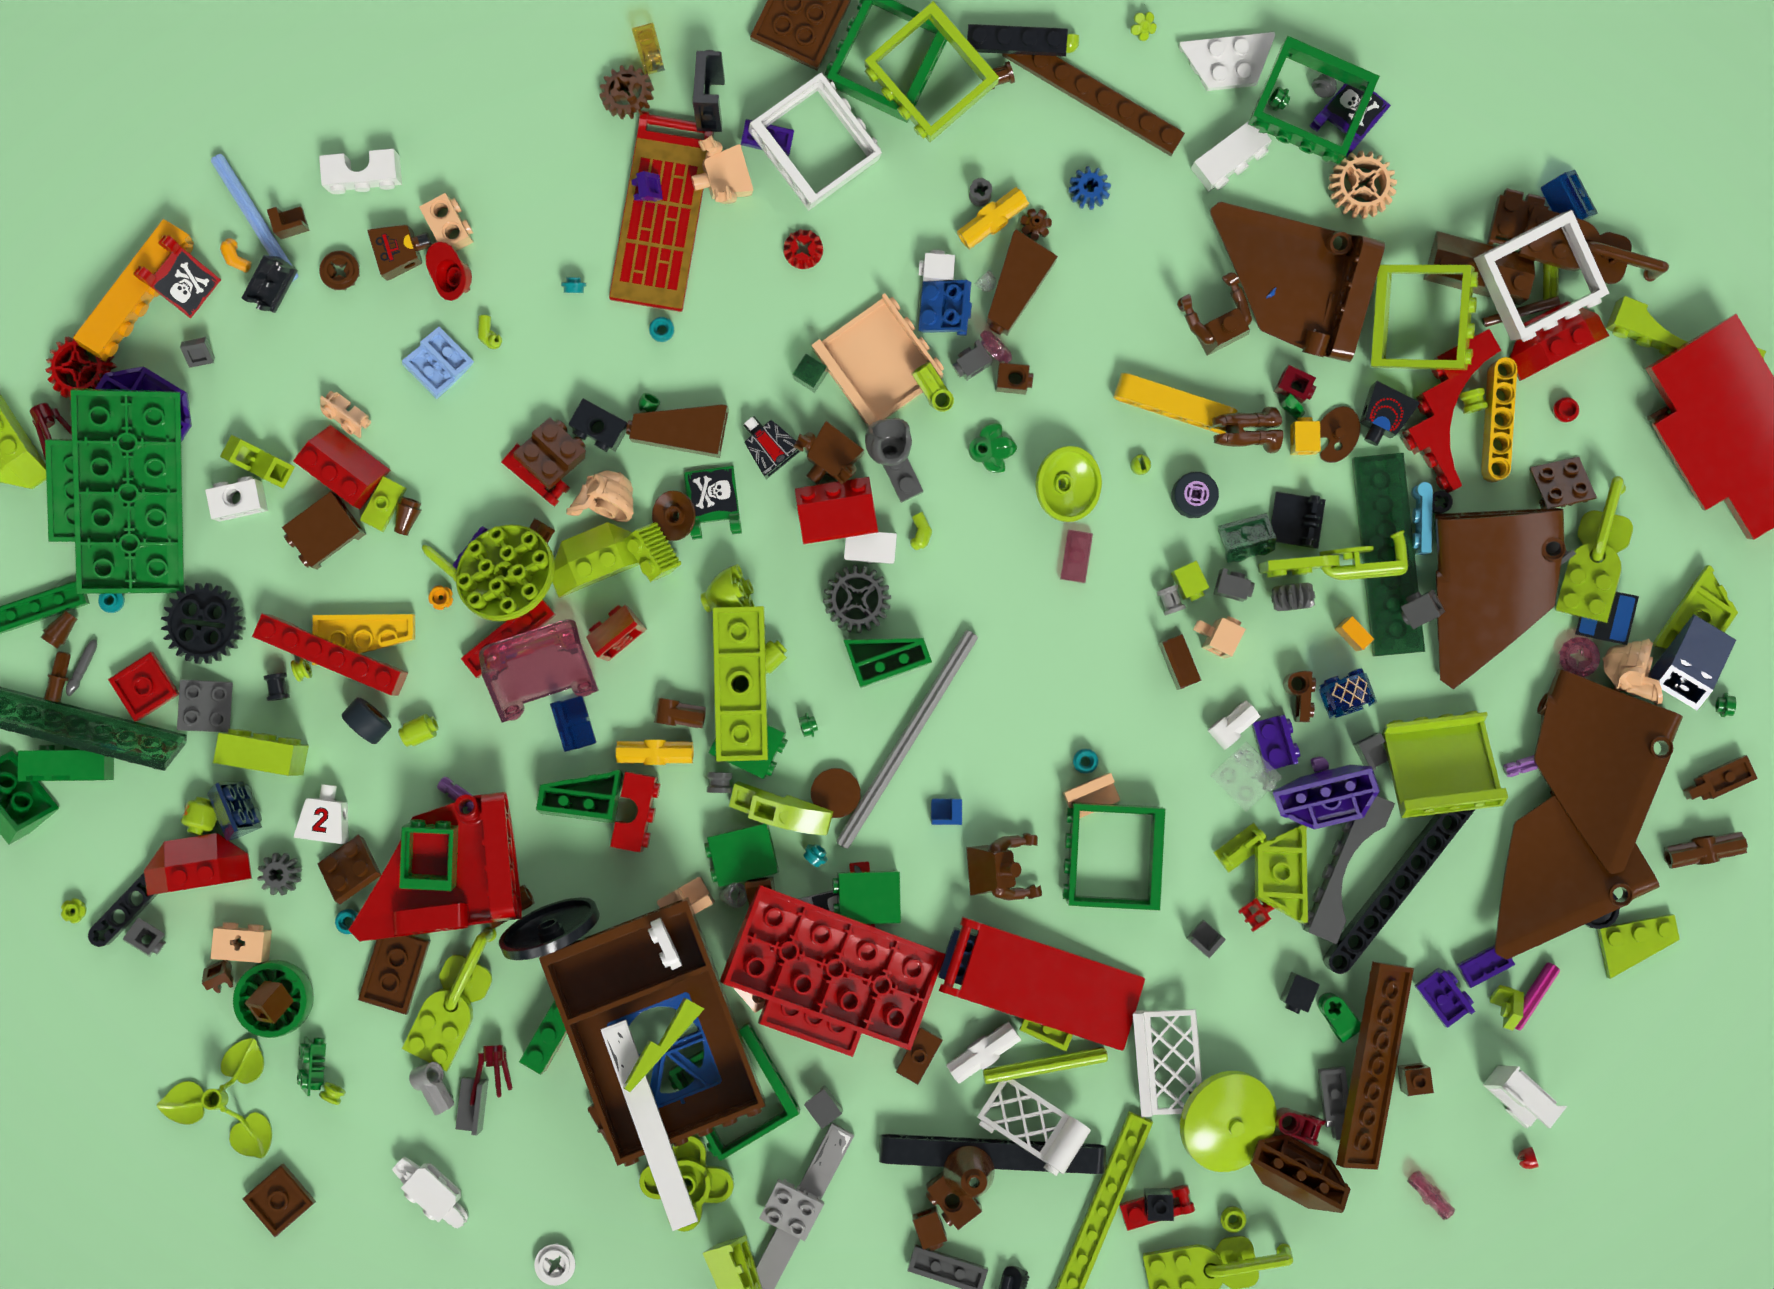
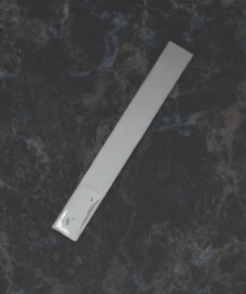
M832 1122L799 1185V1191L803 1192L806 1189V1194L811 1193L817 1197L820 1196V1199H822L855 1134ZM779 1228L773 1234L756 1267L762 1289H775L800 1241L799 1238Z

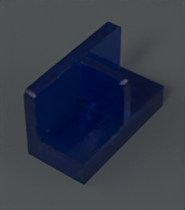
M583 696L550 703L564 752L596 744L597 741Z

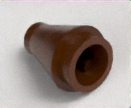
M402 497L401 501L397 502L394 532L406 536L409 535L413 524L422 511L420 509L421 502L407 497Z
M64 611L62 615L42 630L44 633L41 638L58 649L61 644H65L78 619Z

